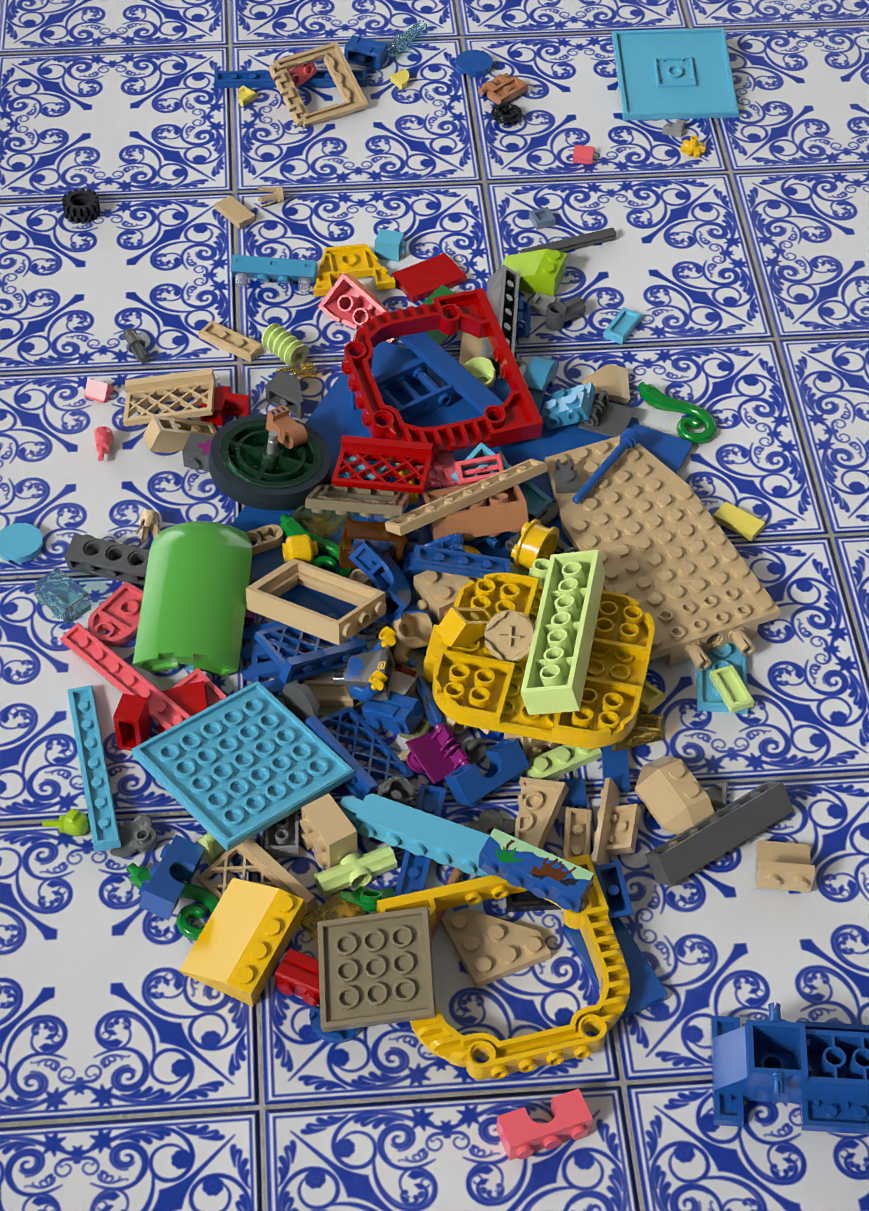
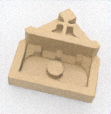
M606 364L582 381L583 385L593 383L596 388V394L601 390L607 391L609 400L625 405L630 400L627 368Z

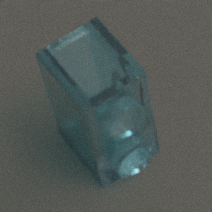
M58 567L35 582L37 592L35 596L38 602L43 606L46 605L57 619L61 618L68 625L91 610L89 593Z

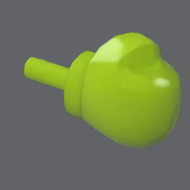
M71 809L66 815H60L59 821H42V827H58L59 833L75 837L86 834L90 826L86 814L78 809Z

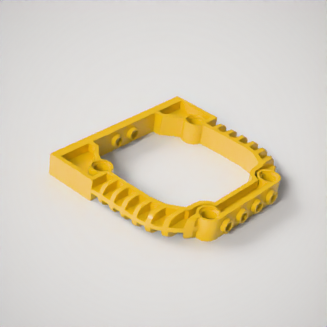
M589 854L564 859L593 872L594 877L592 888L580 908L581 912L577 913L572 910L561 909L563 910L562 917L565 925L572 929H579L585 941L599 981L600 998L598 1003L578 1010L572 1016L570 1025L499 1041L496 1037L487 1033H473L465 1036L460 1034L446 1023L435 1000L436 1018L409 1021L418 1040L433 1055L449 1061L452 1065L466 1067L468 1074L474 1079L485 1080L489 1078L502 1079L508 1074L518 1071L522 1073L530 1072L536 1067L547 1064L549 1066H556L564 1060L572 1058L585 1059L602 1049L606 1033L617 1023L627 1006L630 994V977L608 917L609 908ZM490 875L377 900V913L428 907L430 927H432L436 922V911L466 904L476 905L484 900L502 899L507 895L528 890L522 887H515L509 884L507 880L496 875ZM548 900V901L552 902L553 904L557 905L558 907H560L557 903H555V902H553V901H551V900ZM592 1031L597 1036H589L585 1032ZM482 1057L485 1058L487 1062L479 1063L475 1059Z

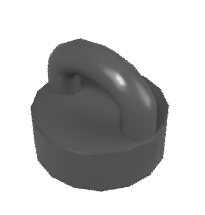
M482 738L467 740L463 743L462 748L470 756L469 761L471 764L478 765L486 759L485 751L487 749Z

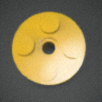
M534 519L530 523L526 522L521 530V538L511 552V557L514 558V566L518 569L522 568V566L530 569L536 559L545 558L550 561V556L554 555L558 544L559 529L557 527H545L541 525V521L538 519Z

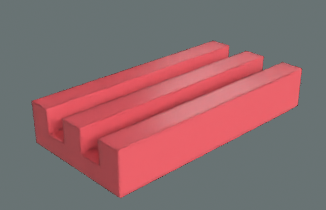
M501 454L458 461L454 464L459 485L476 483L504 471ZM497 461V465L479 467L464 471L461 470V468ZM497 470H499V472H495V473H490V474H485V475H479V476H474V477L463 478L464 476H470V475H475V474H480V473H486V472H491V471H497Z

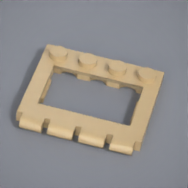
M337 41L274 60L273 65L268 67L281 96H284L283 101L288 111L292 112L290 115L297 127L303 125L304 128L368 108V102ZM323 59L344 103L333 104L321 108L319 111L309 113L288 69Z

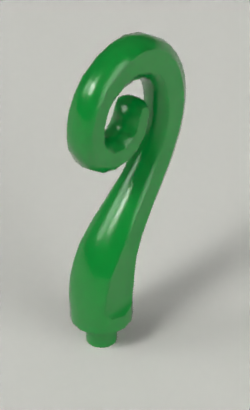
M641 382L637 388L641 391L640 397L651 407L693 416L684 417L678 422L676 430L680 438L688 440L692 444H705L715 437L717 431L716 422L705 409L686 401L668 397L653 384L647 385ZM701 423L705 427V430L701 433H692L686 429L687 427L699 429Z
M283 514L280 517L282 522L280 527L286 537L308 534L312 541L317 542L319 551L328 553L339 561V545L306 531L295 517H289L287 514ZM319 556L310 565L318 568L326 566L334 570L337 567V562L330 556ZM341 568L335 574L348 578L354 569Z
M131 863L126 869L131 874L129 881L139 890L145 879L148 881L151 879V876H149L150 870L145 865L138 867L135 863ZM183 883L185 886L181 898L192 899L202 903L209 909L212 915L220 901L218 897L203 887ZM189 904L179 911L176 923L178 930L183 936L194 941L198 939L205 926L193 927L188 923V919L190 917L203 919L206 915L205 909L197 904Z

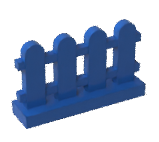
M275 620L274 622L260 625L252 622L249 627L243 628L242 642H251V645L243 647L240 655L243 661H252V664L246 665L241 669L242 677L245 681H253L254 683L256 681L260 682V679L278 676L276 680L260 683L274 696H283L282 690L284 685L288 683H284L279 677L282 670L274 661L259 663V660L271 657L258 644L254 636L258 631L286 624ZM285 633V634H284V635H287V636H290V637H293V638H296V639L299 638L298 635H295V634H292V633ZM278 640L271 641L273 643L279 644ZM282 642V646L296 649V646ZM279 653L282 656V658L286 660V658H284L285 654ZM303 679L298 680L300 685L304 683Z

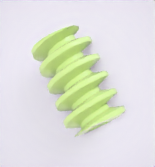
M279 323L269 325L262 334L261 341L263 346L271 353H274L281 361L285 362L287 366L296 367L307 358L309 347L284 327H280Z

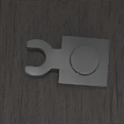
M560 459L556 460V470L554 471L556 493H577L579 491L578 470H573V459H569L568 465H562Z

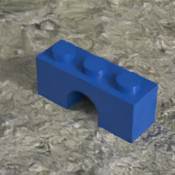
M503 739L485 751L490 765L488 772L484 776L480 773L477 765L464 764L444 777L457 804L469 805V807L475 806L483 801L482 797L486 794H492L503 788L502 784L506 781L515 780L523 775L522 771L530 767L517 739Z
M175 835L171 844L166 842L160 854L162 860L160 862L155 861L149 873V876H151L150 881L145 879L140 887L138 894L142 898L139 907L169 920L180 901L185 884L173 878H179L190 883L201 863L205 847L179 835Z

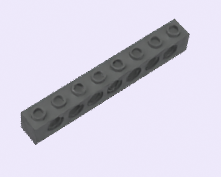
M74 534L64 558L69 570L144 586L150 550L139 548L133 544H120L111 539H98L88 534ZM250 572L249 586L256 582L255 573Z

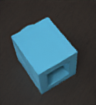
M379 229L375 239L376 257L399 262L401 255L405 254L407 242L404 241V233Z

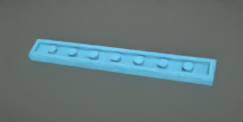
M93 686L67 689L94 851L99 852L120 848L121 842Z

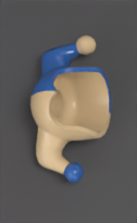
M423 599L419 600L417 604L407 606L393 619L391 629L396 632L394 636L396 638L393 650L394 660L396 663L408 665L409 668H415L418 663L416 658L407 657L412 649L429 645L434 626L431 616L427 611H424L428 604Z

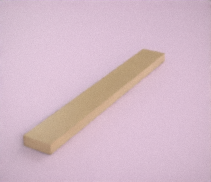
M534 459L524 461L409 511L402 516L386 521V531L402 536L548 471L547 464Z

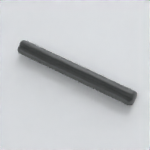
M614 228L603 229L520 250V253L542 249L557 250L559 252L570 251L615 240L616 231Z

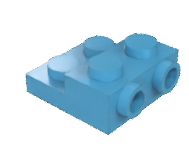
M593 383L578 385L552 393L551 400L544 402L541 418L549 430L589 420L596 391Z

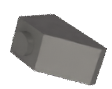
M281 370L265 385L266 401L276 407L285 405L289 409L290 414L302 419L304 417V406L300 381L295 376Z

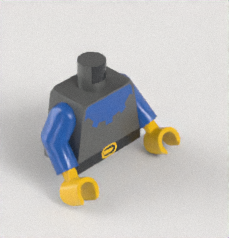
M388 626L384 627L379 634L380 641L372 650L351 656L346 671L334 672V685L336 687L346 686L350 698L364 703L370 700H388L396 668L389 646H393L396 643V638L394 637L396 632Z

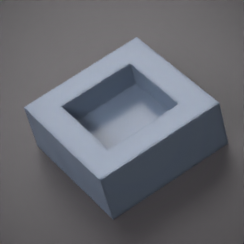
M548 207L529 211V219L536 230L555 226L556 218Z

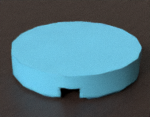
M15 523L8 525L0 531V557L3 560L23 563L34 559L40 554L44 541L40 530L34 525Z

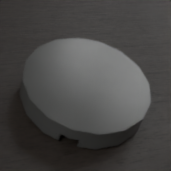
M293 680L284 685L282 692L285 706L304 724L306 719L315 715L318 719L322 718V715H318L317 711L320 709L319 701L304 683L300 685L298 680Z

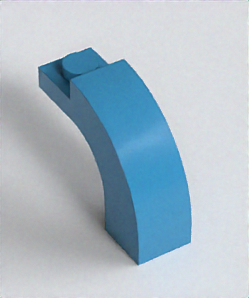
M533 356L523 378L539 412L547 386L554 385L559 363L557 360Z

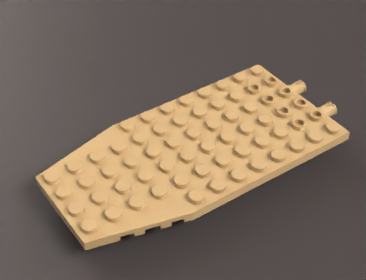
M620 436L545 457L544 463L547 464V476L552 486V494L560 508L561 526L573 547L577 549V552L599 550L606 571L603 590L629 596L640 603L639 608L645 613H650L655 627L650 660L663 657L669 667L692 660L697 670L702 671L703 668L705 670L711 665V660L706 653L711 652L712 648L718 650L724 648L725 644L728 643L729 645L735 644L742 656L750 655L754 652L755 645L751 642V639L756 638L758 625L780 618L781 610L689 484L638 443L634 448L626 449L582 502L575 504L572 499L576 493H556L554 482L556 460L560 459L562 465H568L569 459H573V470H578L581 488L619 445Z

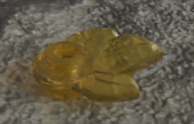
M302 362L299 367H279L276 370V374L282 370L284 372H292L294 377H313L317 375L316 370H318V366L313 365V362Z

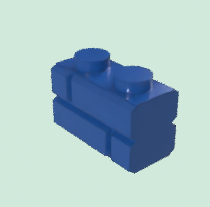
M352 35L345 45L344 56L348 63L380 70L388 59V44Z
M391 692L388 700H370L362 707L365 721L371 728L378 729L380 727L388 729L397 735L400 733L412 735L417 728V724L419 725L424 717L420 699Z

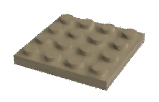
M428 907L317 922L320 1019L323 1032L436 1018L430 912Z

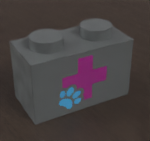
M190 433L182 450L184 467L209 471L208 458L213 436ZM235 443L226 450L223 456L229 470L236 457Z

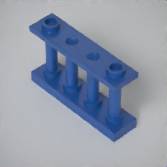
M419 357L374 377L381 397L399 412L404 423H409L452 402L453 386L448 384L439 388L427 376V364ZM420 380L431 393L421 397L410 384ZM348 389V405L352 410H356L355 394ZM402 389L412 401L402 405L391 393Z

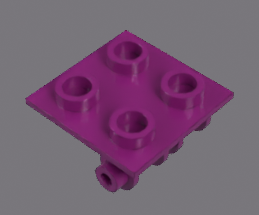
M443 722L434 727L436 731L405 742L433 784L445 780L444 777L462 765L471 764L469 761L470 756L466 754L460 743L455 744L458 739L456 737L451 738L453 734L449 730L448 725H444Z

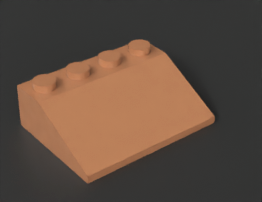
M474 483L426 491L422 494L424 505ZM517 484L429 523L432 537L436 540L450 534L461 533L464 536V541H471L485 535L489 537L497 536L501 532H520L523 525L529 522L527 504Z

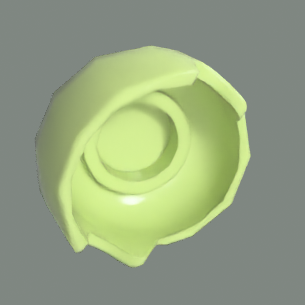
M474 357L464 364L463 367L486 388L493 387L496 380V371L491 360L484 357Z

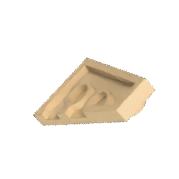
M520 777L519 785L521 786V792L518 795L517 802L519 814L516 817L514 837L542 849L569 788L566 782Z

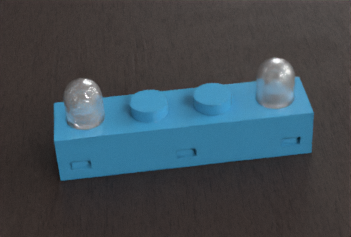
M232 255L231 273L233 277H236L235 285L239 289H245L248 285V278H254L260 282H269V280H277V282L282 284H289L290 281L298 282L299 292L307 294L310 291L311 283H316L318 265L316 261Z

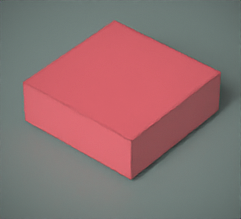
M575 145L572 162L592 164L594 147Z

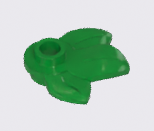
M360 886L354 892L344 891L340 892L342 899L348 902L357 903L364 911L376 912L377 900L394 897V892L391 888L378 891L365 889Z

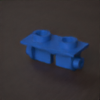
M523 297L518 298L516 337L530 338L532 308L527 307L528 303Z

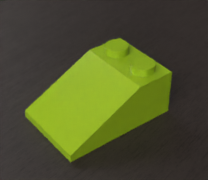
M542 249L506 256L502 265L504 264L520 275L519 291L531 294L539 292L555 297L566 273L567 253Z

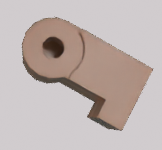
M285 405L268 411L266 430L268 432L272 430L277 431L278 441L288 449H292L307 442L308 435L305 427L297 423L289 415V409Z

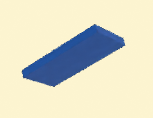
M616 918L611 919L610 922L630 977L629 999L623 1014L618 1020L620 1021L667 1000L668 993L621 919ZM569 927L565 928V935L600 990L599 981L580 930Z

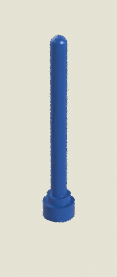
M627 428L620 435L619 445L573 496L572 500L575 504L582 502L626 449L634 448L641 438L635 429Z

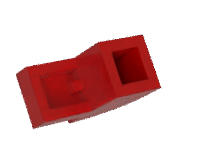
M230 386L216 387L213 415L200 416V419L203 422H212L214 426L223 427L227 415L249 416L251 413L250 396L231 393ZM202 403L199 408H206L207 404Z

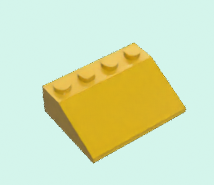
M233 878L179 972L254 1007L306 913L304 899L279 888Z

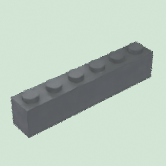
M503 264L488 279L486 295L514 356L520 275ZM483 337L481 357L491 360L498 376L501 374L499 362L494 360L493 349L488 337Z
M767 781L645 854L656 882L669 885L670 887L677 886L689 874L698 873L709 862L725 857V853L730 849L743 846L748 838L763 834L771 824L784 821L786 815L793 812L794 809L783 782Z

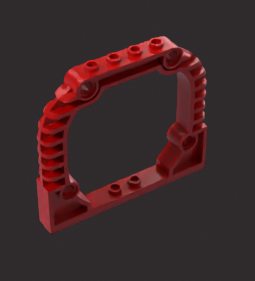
M484 288L433 298V304L429 305L424 303L419 307L409 306L408 309L402 310L399 308L395 309L394 312L385 311L381 315H374L370 320L361 324L353 337V341L345 345L344 361L341 362L342 371L349 378L348 386L350 392L355 394L356 407L358 410L361 409L362 423L364 427H368L372 438L433 443L434 454L442 455L444 452L451 453L458 449L465 450L471 446L477 447L480 442L483 444L487 443L489 448L541 437L543 421ZM437 329L446 335H453L458 331H462L477 338L488 337L493 349L494 360L499 362L501 376L503 379L506 378L511 392L501 406L490 405L486 407L483 416L437 427H418L403 422L399 412L392 406L385 405L371 372L373 349L379 343L392 338Z

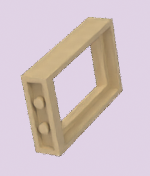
M294 558L246 588L247 610L339 646L386 614L385 592ZM300 584L358 607L339 620L281 599L279 596Z

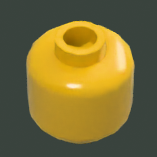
M308 534L288 536L286 543H282L284 561L288 562L294 558L311 564L314 556L318 555L317 542L312 541Z

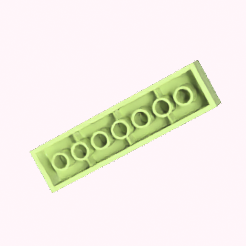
M599 550L550 556L520 692L529 715L580 711L606 574Z

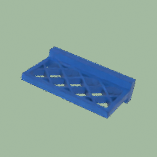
M335 612L325 614V616L333 619H340ZM288 625L258 631L254 636L256 641L282 670L279 677L284 683L347 667L351 656L368 652L366 638L358 639L354 635L348 639L349 642L339 646ZM285 633H292V634L298 635L299 638L296 639V638H293V637H290V636H287V635H284V634H285ZM302 637L316 641L315 645L302 641ZM266 638L278 640L279 644L269 642ZM282 642L296 646V649L282 646ZM323 643L331 647L324 648L318 646V644ZM299 648H302L312 652L303 653L298 650ZM279 653H282V654H285V655H288V656H291V657L286 658V660H284Z
M351 706L320 719L315 715L306 719L305 725L355 770L354 777L343 784L357 799L364 800L366 795L378 794L379 785L372 777L383 779V782L391 777L398 776L390 774L389 768L399 770L402 774L400 777L406 778L408 781L413 779L414 773ZM349 716L355 725L341 722V719ZM325 725L336 728V733L330 732ZM340 729L353 732V737L339 734ZM357 734L365 735L371 741L357 739ZM340 742L352 745L351 750L345 749ZM356 746L369 749V755L355 751ZM373 751L383 753L386 759L373 756ZM355 759L368 762L367 767L361 766ZM371 764L384 766L385 772L371 769Z

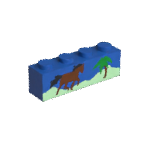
M495 828L479 853L478 868H481L485 873L505 879L515 887L529 890L539 898L551 900L565 910H572L578 913L592 888L593 872Z

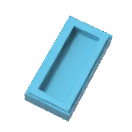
M623 307L605 329L603 337L623 345L642 321V314Z

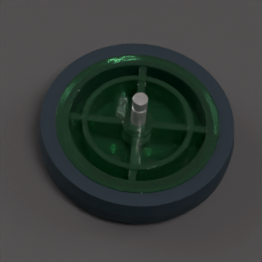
M267 414L249 415L225 424L215 434L209 450V471L216 486L225 495L243 505L262 510H288L305 505L307 496L316 486L327 484L331 472L330 450L321 435L298 420L295 421L305 427L308 440L292 449H288L278 441L277 431L272 430L269 432L266 430Z

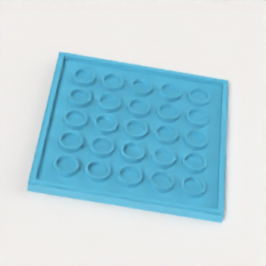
M259 681L250 684L132 749V756L227 851L353 778L355 772Z

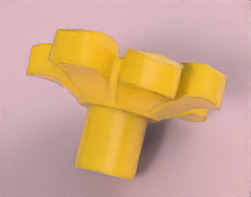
M695 135L690 137V141L684 140L680 147L682 153L688 156L693 154L695 158L700 157V153H705L706 150L704 143L698 142V137Z

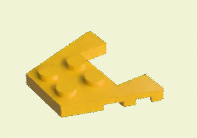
M367 244L327 247L323 252L320 270L317 273L316 284L313 288L314 297L326 296L332 288L331 280H338L343 273L352 275L355 278L373 276L377 290L394 289L395 279L390 277L387 269L379 264L378 258Z

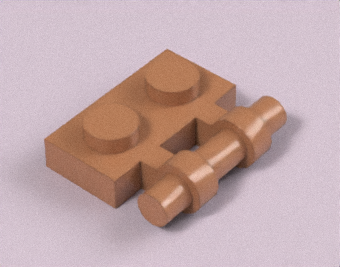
M508 73L499 74L493 81L483 83L482 87L478 89V93L481 96L487 94V98L496 104L507 103L528 91V84L515 76L510 78Z

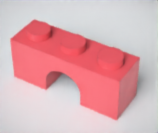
M579 1088L552 1097L550 1112L553 1119L548 1123L533 1121L525 1107L497 1116L496 1131L509 1161L516 1158H528L534 1152L544 1148L547 1150L554 1149L562 1142L570 1139L580 1140L591 1132L593 1117Z

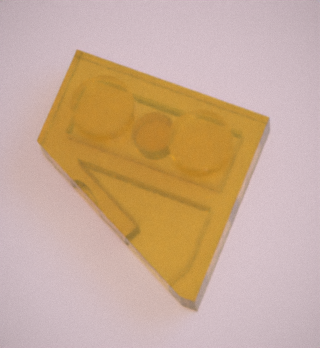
M638 714L635 726L631 732L622 740L612 744V752L663 740L664 715Z

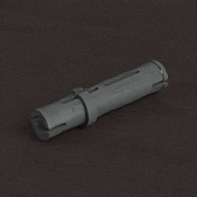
M551 502L532 520L538 519L541 521V525L546 527L559 515L560 508L557 504ZM521 531L506 541L505 546L510 553L515 544H518L521 538Z

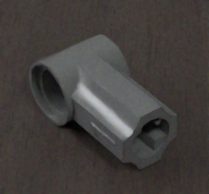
M577 296L563 303H549L546 310L545 326L550 330L558 331L564 327L566 321L585 313L586 306L583 299Z

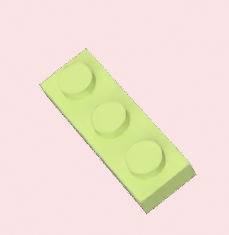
M564 744L529 759L530 767L525 769L524 772L528 778L552 780L601 759L602 751L599 747L588 749Z

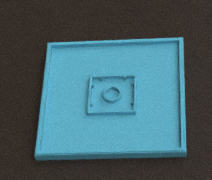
M724 28L612 31L623 121L738 117L739 110Z

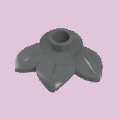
M487 809L481 812L479 821L465 822L464 826L488 835L492 833L494 828L512 835L515 833L516 821L514 819L503 820L498 811Z
M139 814L133 822L121 821L117 823L121 847L111 849L110 854L116 857H129L136 851L146 853L153 850L157 845L158 836L152 828L153 822L151 818Z

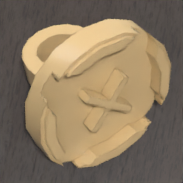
M515 610L501 611L495 614L486 625L484 632L485 644L490 653L499 660L518 661L529 654L535 628L531 620L522 612Z

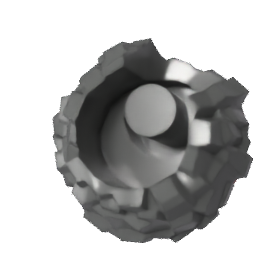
M400 776L391 777L379 785L378 794L376 795L415 808L417 805L416 789L406 778Z

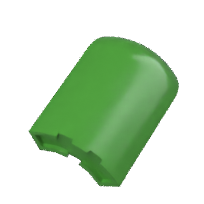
M191 521L173 525L157 534L149 551L133 665L150 673H156L167 669H179V665L188 664L193 665V670L199 668L201 671L219 677H224L238 671L247 603L246 588L249 586L252 562L251 540L244 531L217 522Z

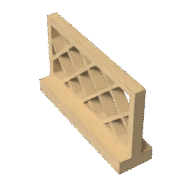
M213 368L125 380L127 394L123 416L124 426L147 424L153 415L179 419L213 415L215 388L218 387ZM191 397H195L196 400L191 404L186 402ZM169 400L175 401L168 407L164 405ZM148 403L153 404L146 410L142 408ZM202 403L207 404L206 408H196ZM180 406L185 407V408H184L183 410H181V411H176V412L174 411V410H176V409H177L178 407H180ZM159 408L163 410L159 414H152ZM137 411L141 413L137 417L130 418V416H132Z
M251 838L226 851L197 877L198 882L220 900L229 885L228 873L242 872V880L247 881V872L261 873V882L256 883L279 888L304 899L305 915L307 913L312 915L319 909L315 896ZM238 852L243 857V866H229V860ZM214 873H224L223 884H211L207 880Z

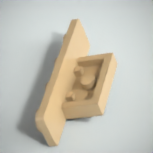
M611 777L605 778L604 788L601 789L602 801L601 807L597 812L598 825L597 830L594 832V849L590 854L593 867L609 863L610 856L635 853L641 809L638 804L618 806L620 791Z

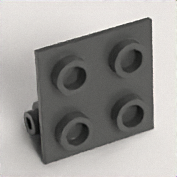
M601 390L597 392L596 397L593 399L589 420L581 421L578 428L609 437L620 436L627 429L635 409L609 402L608 392Z

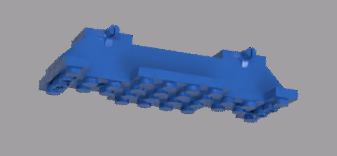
M774 1002L768 1004V1019L746 1020L745 1026L740 1027V1017L711 1016L713 1125L743 1127V1100L800 1104L801 1131L869 1135V1025L811 1021L789 1022L781 1019V1005L776 1003L774 1009Z

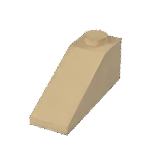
M153 415L143 434V438L150 451L173 453L183 450L191 432L214 437L217 431L212 422Z

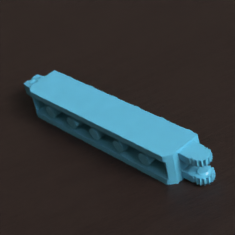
M373 793L366 795L364 800L349 796L342 798L340 802L341 810L349 821L355 825V829L361 835L378 839L389 846L403 848L414 855L428 857L439 864L453 866L468 874H475L480 877L490 876L481 868H478L479 853L490 835Z

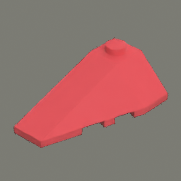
M345 273L340 276L318 305L332 320L356 330L360 328L361 324L370 320L372 316L381 315L385 311L390 312L354 276ZM396 338L386 340V342L392 344Z

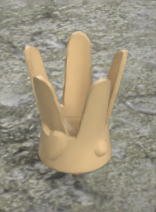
M282 186L257 187L260 191L273 192V194L258 198L260 202L271 201L260 206V208L274 202H284V195L288 194V192L283 193Z
M145 510L140 516V525L136 534L139 533L142 527V543L146 542L150 529H152L153 538L157 536L158 531L160 533L158 524L160 522V515L154 510Z

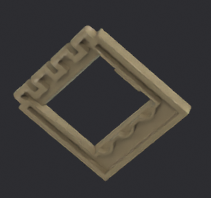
M323 484L316 486L307 496L305 508H310L311 512L326 513V510H334L335 514L350 515V512H359V516L374 517V514H384V518L393 519L403 515L411 501V493Z

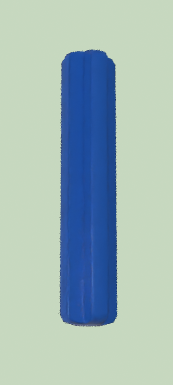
M419 675L416 679V693L431 726L435 727L441 722L445 725L444 716L434 700L428 682L424 680L422 675Z

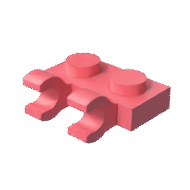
M444 452L442 455L434 454L435 461L434 465L431 466L425 490L437 487L443 489L459 486V483L451 478V475L456 471L454 465L456 461L452 452ZM416 465L415 469L417 470L423 467V465Z

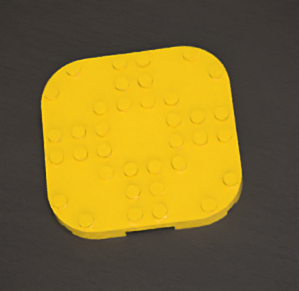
M513 573L486 574L484 579L477 582L471 580L465 584L459 591L453 607L484 608L491 617L505 610L519 611L531 620L535 628L544 586L538 585L539 578ZM602 590L580 711L529 715L520 693L529 654L518 661L499 660L488 650L485 644V636L467 647H449L443 643L433 670L432 693L434 700L444 714L462 725L588 749H596L614 744L631 732L637 720L654 638L655 627L653 619L649 612L645 613L639 608L640 603L633 598L621 593Z

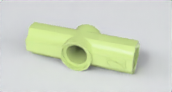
M388 845L364 855L352 853L345 856L339 865L314 874V880L320 895L326 897L350 886L353 889L366 886L370 883L372 877L397 868V860L392 848L388 847Z

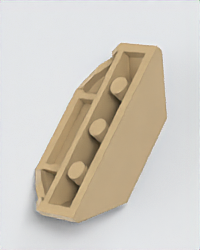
M663 756L642 766L635 786V792L663 830L678 835L714 813L708 794L681 759Z

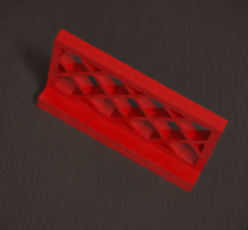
M342 436V448L331 480L333 486L424 494L429 472L435 461L433 443ZM349 457H356V458H357L356 460L350 462L349 464L345 461V458H349ZM369 460V461H379V462H377V463H375V464H373V465H370L367 461ZM390 463H401L394 468L390 465ZM362 464L366 469L357 473L353 468ZM412 465H423V467L416 470ZM384 466L389 470L381 475L376 472V470ZM406 468L412 472L404 477L399 474V472ZM347 471L352 475L348 478H339L340 475ZM370 473L375 477L370 481L362 479ZM393 475L398 479L393 483L385 481ZM416 477L420 481V485H412L408 483Z

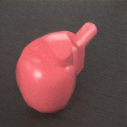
M99 426L94 429L98 461H103L104 454L109 452L114 437L110 428Z

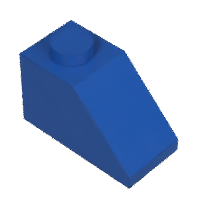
M620 861L594 866L609 908V919L633 915Z

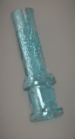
M418 20L417 23L404 33L397 34L392 41L386 42L388 44V56L396 57L399 51L405 50L408 47L409 42L427 30L426 23L421 26L424 20Z

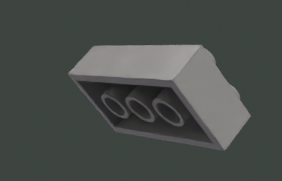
M299 810L265 829V851L272 858L299 857Z

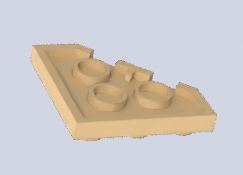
M467 908L441 917V925L476 989L551 959V951L537 930Z

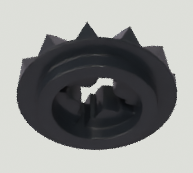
M501 103L492 108V120H495L497 124L503 123L504 126L506 124L513 125V123H518L522 118V110L517 105Z

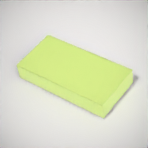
M733 664L710 671L709 677L730 713L754 707V699Z

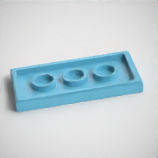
M726 643L724 648L718 650L712 648L711 652L706 653L711 660V665L704 670L703 668L702 671H699L696 668L697 711L730 713L709 677L712 670L733 664L747 688L746 656L741 655L735 644L729 645ZM748 708L734 713L747 714Z

